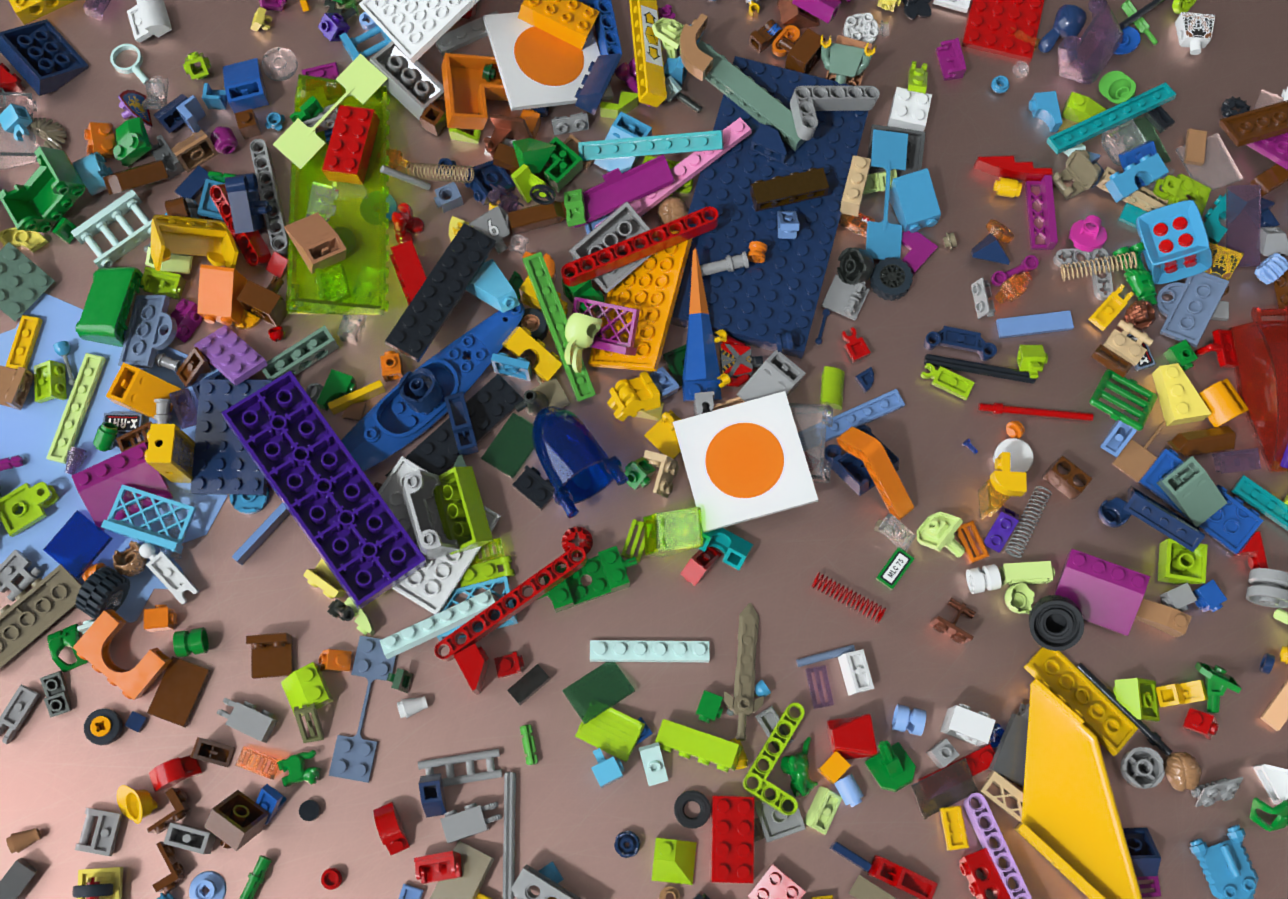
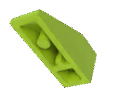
M1071 92L1065 103L1061 118L1080 123L1107 109L1090 97ZM1115 128L1106 131V133L1113 134Z

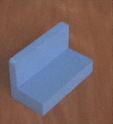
M192 95L177 106L176 109L186 125L195 133L201 130L197 122L205 117L206 114L197 98Z

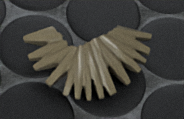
M34 118V122L29 125L30 131L46 140L43 147L62 149L60 144H65L66 140L64 138L67 137L66 131H64L65 128H62L63 126L59 125L58 122L52 124V119L46 122V118H43V120L41 118L39 120Z

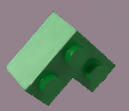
M555 137L549 142L556 145V148L548 159L551 166L544 171L545 182L559 193L583 170V160Z
M569 273L567 277L574 276V273ZM562 279L563 293L572 304L575 297L604 302L603 294L592 287L591 279L572 287L565 285ZM580 302L579 310L583 313L587 308L584 302ZM599 305L593 309L595 314L601 310Z

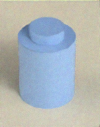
M852 773L834 783L845 805L850 804L851 807H854L862 802L861 797L864 795Z

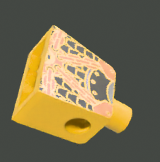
M1209 242L1212 252V266L1204 272L1229 280L1243 253Z

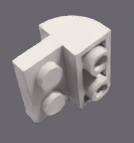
M136 0L137 5L127 11L134 38L139 43L152 35L159 38L172 30L164 0Z

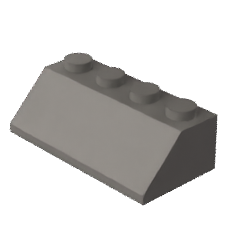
M393 41L369 60L388 78L382 86L418 120H420V116L430 103L440 100L444 95L443 85L418 61L413 64Z

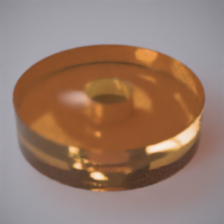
M990 219L987 223V230L1000 241L1010 243L1014 238V234L1000 222Z

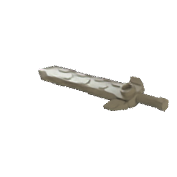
M751 603L739 614L734 698L727 692H724L723 701L729 710L738 715L736 740L739 741L746 740V716L756 713L764 703V696L753 701L759 616Z

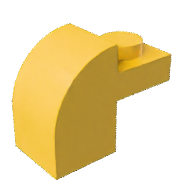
M1002 452L995 459V470L997 471L990 475L991 484L1003 495L1021 497L1027 492L1026 472H1010V452Z

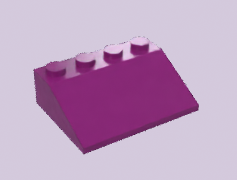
M145 442L72 475L76 489L100 532L106 530L101 525L104 520L108 519L122 484L167 499L173 498L165 477L146 463L145 451L148 449V444ZM126 491L123 497L125 503L135 499L130 491ZM149 497L140 501L143 509L153 505ZM137 502L127 507L130 515L140 511ZM124 509L118 511L114 519L120 521L126 518L127 515Z
M1071 549L1067 555L1054 595L1071 599L1080 609L1083 620L1128 636L1143 600L1150 576Z

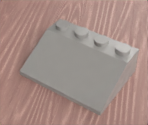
M625 202L568 251L577 260L650 229L630 204ZM638 245V246H637V248H643V247H644V245ZM626 252L619 253V255L627 254ZM650 256L595 277L593 280L607 294ZM603 259L601 262L606 263L609 259ZM586 266L584 269H585V270H589V269H591L592 267H591V266Z

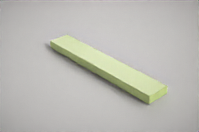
M89 353L85 354L46 459L68 464L106 359L104 357Z

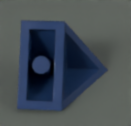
M994 231L971 250L973 258L1007 265L1010 263L1008 255Z

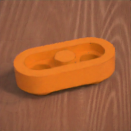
M786 26L775 38L771 48L774 55L783 57L788 53L784 49H778L781 48L778 46V43L783 36L794 43L798 41L800 31L796 26Z

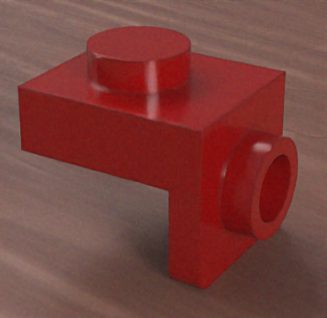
M1190 708L1183 727L1202 734L1206 739L1210 740L1212 735H1216L1219 724H1217L1215 716Z

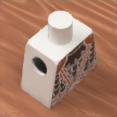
M1181 12L1175 21L1179 45L1181 47H1190L1191 55L1200 54L1201 48H1205L1212 38L1215 15Z

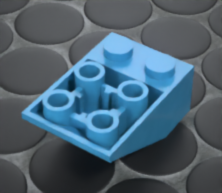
M620 112L605 140L652 136V127ZM640 157L595 160L594 164L608 172L619 168L621 173L633 169Z

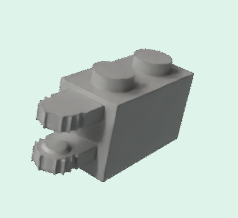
M224 698L223 702L226 705L234 707L231 714L222 709L217 711V714L228 719L225 725L267 743L278 721L272 718L274 714L264 709L262 712L255 710V705L247 701L242 704Z
M498 802L484 806H477L476 803L465 806V810L457 813V810L444 813L445 817L440 820L447 843H453L489 830L488 824L502 819L501 814H496L486 819L484 811L495 809L498 807Z

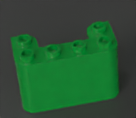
M39 146L34 152L38 158L39 168L24 185L15 184V189L9 192L6 189H2L0 200L18 230L47 233L52 230L54 225L73 206L76 200L83 195L86 186L65 151Z

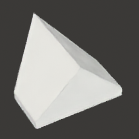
M1267 764L1253 766L1274 805L1288 799V769Z

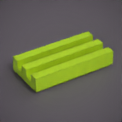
M633 519L621 557L628 559L634 557L642 528H646L637 557L635 556L637 562H640L651 530V524H645L642 521L639 522ZM635 526H639L630 554H626Z

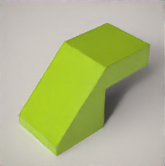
M621 91L619 104L601 102L600 117L616 119L620 112L628 113L638 106V93Z

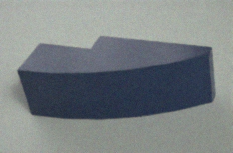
M463 392L445 396L444 399L459 455L465 456L479 452Z

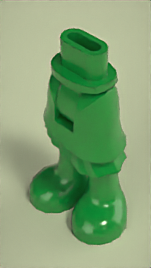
M1143 242L1137 243L1130 248L1126 246L1114 251L1112 256L1121 255L1122 253L1126 254L1127 270L1124 264V256L1122 255L1121 257L1123 268L1126 272L1123 276L1126 278L1125 281L1130 285L1137 300L1148 301L1152 306L1158 304L1155 298L1157 293L1155 292L1151 272L1146 270L1141 260V253L1145 250ZM1133 251L1137 258L1135 270L1129 266L1128 254ZM1117 256V261L1120 263V257Z

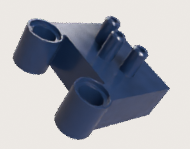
M249 173L226 177L225 187L235 234L254 232L264 228L263 214L272 212V206L269 205L268 200H260L256 174Z
M857 426V429L876 438L883 445L897 472L899 470V458L872 433L869 426ZM832 444L825 448V466L833 470L859 496L875 486L862 460L848 452L842 455L841 448L838 445Z

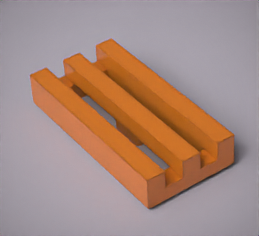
M974 521L960 525L956 530V534L961 545L965 548V554L970 564L989 557V553ZM967 527H970L982 555L979 554ZM961 529H963L964 534H965V536H966V538H967V540H968V542H969V544H970V547H971V549H972V551H973L975 557H973V554H972V552H971V550H970V548H969V546H968V544H967V541H966V539H965V537H964V535H963Z

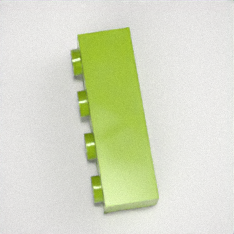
M666 719L662 720L655 740L663 751L669 753L672 750L678 751L679 756L690 759L691 756L698 758L697 762L707 766L710 763L716 764V769L727 773L729 769L735 771L743 748L737 743Z

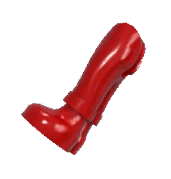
M401 203L398 205L400 212L394 211L392 213L395 238L398 244L410 240L414 243L410 232L419 234L423 232L425 226L420 218L413 217V210L409 204Z

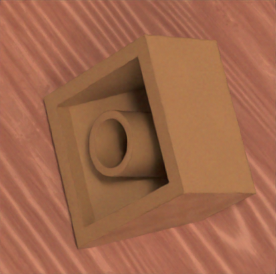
M203 130L193 133L189 138L171 148L187 173L218 155V152Z

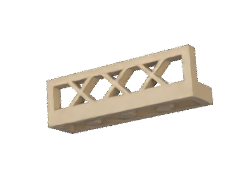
M1106 167L1097 187L1109 193L1105 184L1110 181L1109 177L1116 173V171ZM1143 186L1122 200L1147 212L1167 206L1168 200L1165 201L1157 197L1151 190Z
M991 771L986 777L988 780L980 792L1021 823L1023 792L997 772ZM991 783H994L1000 788L1001 795L993 796L986 790ZM1010 796L1016 800L1018 808H1008L1005 797Z

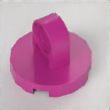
M1089 215L1085 220H1079L1072 225L1069 231V240L1071 239L1074 242L1073 246L1081 251L1093 252L1094 249H1101L1107 240V232L1101 225L1102 221L1099 217Z

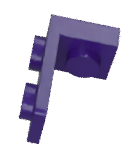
M1001 506L997 519L983 541L984 545L997 552H1001L1019 522V514Z

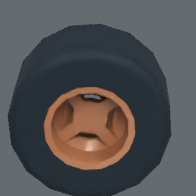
M526 308L517 327H526L532 333L531 337L533 339L543 341L548 333V325L543 312L535 308Z

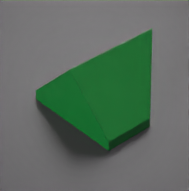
M533 138L512 142L519 167L523 164L527 165L532 174H539L556 148V145Z

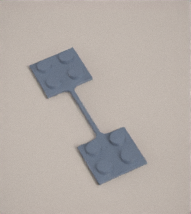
M361 635L359 637L351 675L367 678L368 686L357 734L354 737L337 735L329 776L369 783L377 742L365 740L361 737L362 726L372 682L374 680L386 681L388 674L393 673L396 656L390 659L385 657L380 644L382 639Z

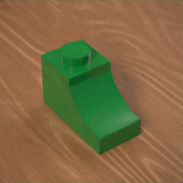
M331 369L317 400V405L320 409L328 411V402L356 391L357 384L353 376Z

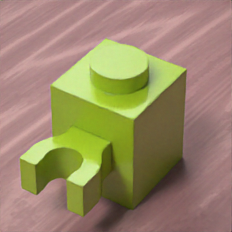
M1043 345L1019 346L1016 358L1019 370L1029 371L1030 378H1038V371L1042 372L1044 364H1047L1048 355L1045 353Z

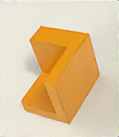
M834 752L817 770L831 784H834L851 765L838 752Z

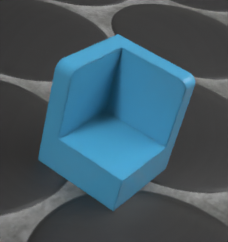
M204 83L202 99L207 108L226 110V91L212 90L209 83Z

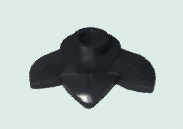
M902 0L905 4L904 13L909 19L914 20L917 15L923 18L931 16V9L928 3L932 0Z

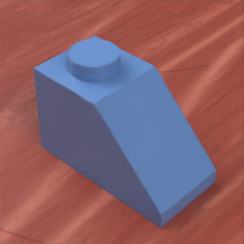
M1125 410L1122 412L1128 417L1138 421V418L1134 415L1126 412ZM1117 420L1100 447L1117 457L1137 430Z

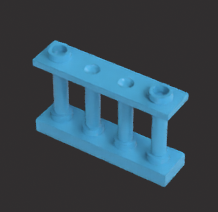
M377 24L373 29L354 39L352 37L349 38L346 32L339 35L344 48L353 61L359 54L367 58L379 52L392 41ZM379 33L385 39L363 52L361 50L358 52L356 49L358 44ZM383 86L374 93L376 98L383 95L381 91Z

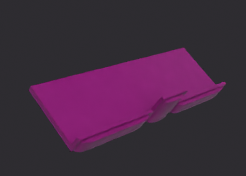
M664 154L624 173H621L620 169L617 168L602 175L605 182L583 192L586 223L575 225L574 228L581 227L611 213L625 202L631 203V201L641 199L672 184L675 180Z

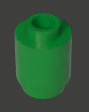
M103 422L98 427L93 441L97 450L103 452L112 450L118 435L117 425L111 422Z

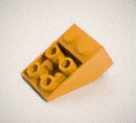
M123 362L106 397L117 405L155 419L156 403L154 399H172V403H170L171 413L182 389Z

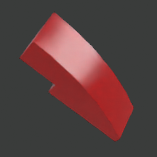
M874 856L872 866L867 875L916 898H933L937 883L883 857Z

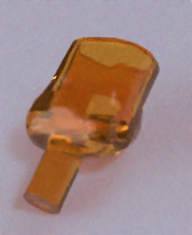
M382 147L376 158L378 165H384L392 169H396L398 165L406 168L410 161L402 159L403 154L401 151Z

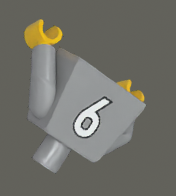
M495 200L496 206L489 202V211L467 225L496 240L495 249L499 254L507 249L503 238L510 234V221L507 212L500 206V201ZM461 222L457 223L458 227L461 228L463 224ZM452 227L453 233L456 235L460 229L457 230Z

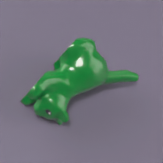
M807 737L804 741L802 751L793 753L790 756H784L781 760V770L783 773L791 776L790 787L795 797L799 796V794L802 796L809 794L818 785V782L810 779L808 773L809 761L807 755L811 737Z

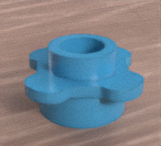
M276 112L269 113L265 123L266 128H273L276 131L282 130L285 116Z

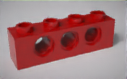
M987 848L966 855L959 860L960 871L967 877L969 889L973 896H976L977 899H989L986 896V890L992 892L994 899H1011ZM976 870L983 873L984 880L977 877Z

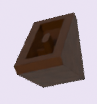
M197 737L191 758L228 767L235 747Z

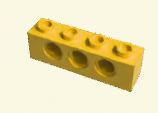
M9 0L15 13L24 25L76 1Z

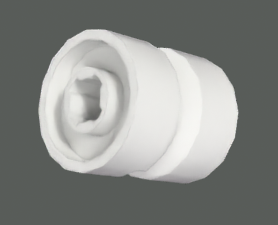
M995 564L983 566L982 569L976 567L966 570V580L972 594L982 593L985 589L992 591L1001 588V576Z

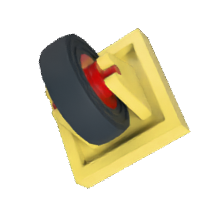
M123 867L78 870V886H73L72 896L77 899H122Z

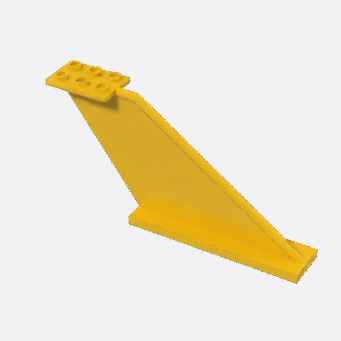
M1035 679L1029 684L1030 701L1021 823L1014 830L1089 899H1142L1098 738L1083 724L1085 722L1081 719L1083 715L1075 708L1071 710L1065 704L1067 701L1058 693L1054 695L1049 690L1050 686L1045 681Z

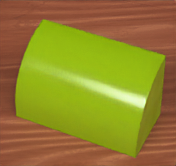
M824 366L822 371L820 408L843 409L845 377L843 370Z

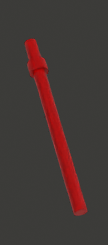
M979 403L978 405L979 411L993 412V414L1011 413L1093 421L1094 417L1092 413L1006 406L1003 403Z

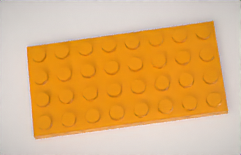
M672 231L671 233H672V234H678L679 232H678V231ZM692 238L652 254L607 293L605 303L640 310L633 346L637 348L636 356L592 348L588 364L591 367L657 372ZM614 308L608 313L612 320L618 316ZM628 312L624 316L627 323L632 321L633 312ZM605 316L601 318L603 321L602 328L608 324ZM621 320L614 324L618 331L624 327ZM611 327L605 331L609 339L615 335ZM626 330L621 334L624 342L628 343L629 334Z

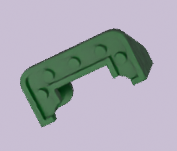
M105 267L99 268L94 272L90 292L80 321L77 322L75 328L82 340L123 347L125 341L123 333L124 330L127 331L128 329L125 322L135 293H140L139 288H144V285H141L143 274L138 268Z

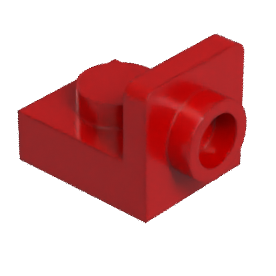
M517 651L513 652V654L494 658L498 678L522 673L521 668L525 667L522 655L518 656Z

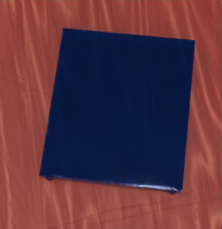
M77 510L43 550L59 564H62L75 578L79 579L113 538Z

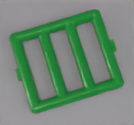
M1107 369L1089 403L1110 415V418L1115 421L1119 420L1141 431L1157 400V394L1137 384V381L1131 378L1130 380L1126 377L1123 378L1111 369ZM1110 378L1132 389L1133 391L1145 396L1146 398H1148V400L1145 401L1144 399L1134 395L1133 393L1123 389L1122 387L1110 382ZM1107 388L1144 408L1143 411L1104 391V389ZM1100 397L1139 418L1138 421L1099 401Z

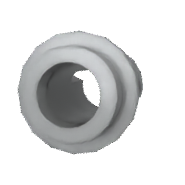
M165 353L157 354L155 358V364L160 368L165 367L177 372L181 366L180 360L167 357Z

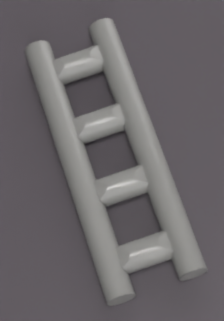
M499 748L418 761L419 770L425 769L426 775L434 774L433 767L446 766L447 778L442 779L443 787L503 777L502 769L495 770L494 757H500ZM486 759L487 771L475 773L474 761ZM466 762L467 775L455 776L454 764Z

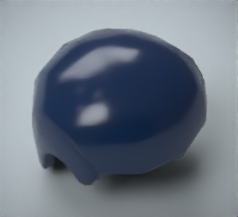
M1118 497L1109 501L1105 500L1098 509L1099 519L1102 523L1112 528L1124 525L1131 516L1129 512L1123 509L1126 501Z

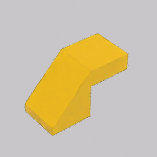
M1203 680L1155 687L1160 707L1208 700Z

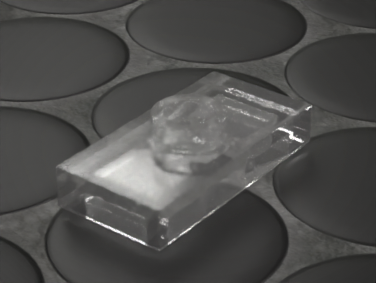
M889 513L878 529L894 545L907 552L916 537L893 514Z

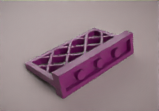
M580 297L574 298L572 314L581 313L579 310L580 302H584L587 309L582 314L587 315L590 313L591 317L600 319L605 316L608 324L603 328L601 326L599 332L595 334L594 342L590 347L636 356L637 348L633 346L640 313L639 309ZM599 305L602 313L596 317L593 309ZM614 308L618 316L612 320L608 313ZM628 312H633L632 321L627 323L624 316ZM621 320L624 327L618 331L614 324ZM611 327L615 335L609 339L605 331ZM626 330L629 334L628 343L624 342L621 334Z

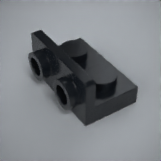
M526 465L524 467L525 471L512 486L542 511L557 494L555 484L549 479L544 480L540 476L541 473L535 467L530 468Z

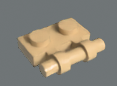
M1121 319L1117 326L1123 329L1122 332L1114 329L1103 346L1133 366H1136L1147 351L1141 344L1145 343L1150 346L1154 340L1148 337L1149 334L1146 332H1141L1133 327L1132 323H1127ZM1130 333L1136 337V342L1127 337V334Z

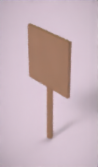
M1163 421L1144 447L1131 439L1112 464L1138 482L1157 459L1155 455L1146 449L1165 426L1166 422Z

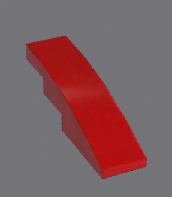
M1014 156L978 157L974 164V169L990 175L1024 182L1041 181L1044 175H1053L1052 168H1034L1033 162H1015Z

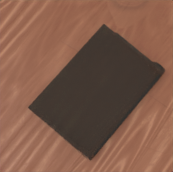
M966 758L911 785L924 820L939 812V808H946L972 793H978Z

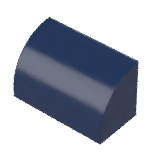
M183 94L153 115L168 133H171L185 122L176 109L177 106L188 99Z

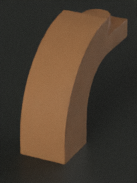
M702 13L698 19L695 18L691 26L688 24L684 25L680 36V57L682 63L689 73L701 81L705 79L713 67V58L702 52L696 45L697 40L707 28L708 16Z

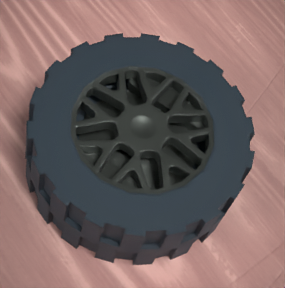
M894 257L885 258L875 265L870 277V286L878 297L890 301L898 300L908 292L913 281V273H911V268L908 267V264L904 263L901 259H895Z

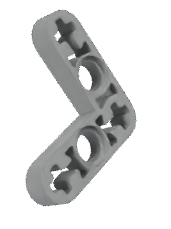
M1077 248L1060 249L1055 254L1053 261L1056 266L1061 267L1062 264L1068 265L1070 263L1072 265L1073 262L1076 264L1079 261L1076 257L1077 254L1084 255L1088 261L1090 259L1094 261L1095 258L1099 259V257H1096L1097 254L1100 257L1106 258L1109 254L1104 248L1094 249L1093 252L1081 251ZM1061 255H1063V258H1067V259H1066L1065 261H1063V259H1062V258H1059V257H1060ZM1104 258L1106 278H1100L1094 274L1093 262L1091 260L1094 295L1097 299L1105 301L1114 290L1111 267L1110 273H1108L1107 261ZM1095 260L1096 270L1098 271V262ZM1099 260L1101 270L1103 271L1102 260ZM1102 288H1104V291H1107L1105 295L1104 292L1100 291Z

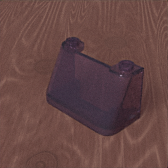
M1090 0L1088 8L1092 12V22L1081 38L1068 36L1058 46L1059 76L1083 84L1093 83L1121 44L1123 30L1106 0Z

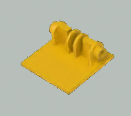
M670 410L662 414V418L644 437L662 454L674 459L681 450L673 422L681 419Z

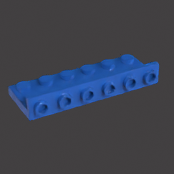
M1164 449L1138 483L1188 519L1156 483L1183 462L1178 458L1179 455L1174 450ZM1217 484L1216 487L1227 501V504L1198 527L1233 554H1237L1264 520L1259 518L1260 514L1251 508L1247 509L1243 506V501L1235 496L1232 498L1227 494V490Z

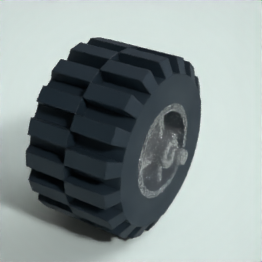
M109 566L101 567L90 575L80 588L76 598V607L95 620L104 610L113 609L116 612L128 595L130 589L129 579Z

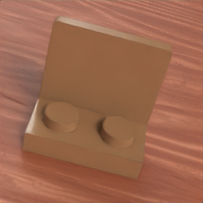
M0 365V405L21 410L33 383L34 374L23 367H18L15 370Z

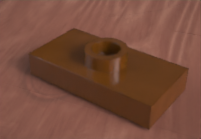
M1101 344L1091 356L1103 364L1105 368L1111 369L1123 378L1132 367L1131 363Z

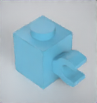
M10 104L0 114L2 128L5 132L14 133V138L17 141H24L22 134L30 135L29 130L26 128L33 121L28 111L23 106Z

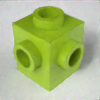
M198 52L188 54V57L185 58V64H183L186 74H190L191 79L197 78L199 80L206 78L209 75V68H211L209 58L204 57L203 53L198 54ZM200 62L201 66L197 67L194 63Z

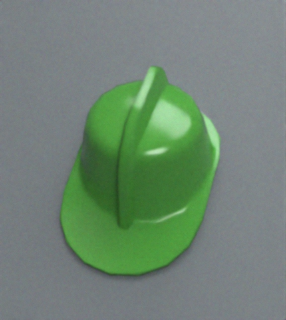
M1111 71L1101 78L1099 91L1109 101L1118 105L1135 97L1136 83L1121 71Z

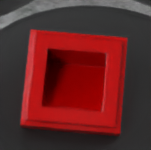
M274 251L266 271L282 279L292 264L287 258Z

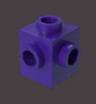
M325 13L318 25V28L329 41H341L339 35L345 32L347 34L350 29L349 25L338 13Z

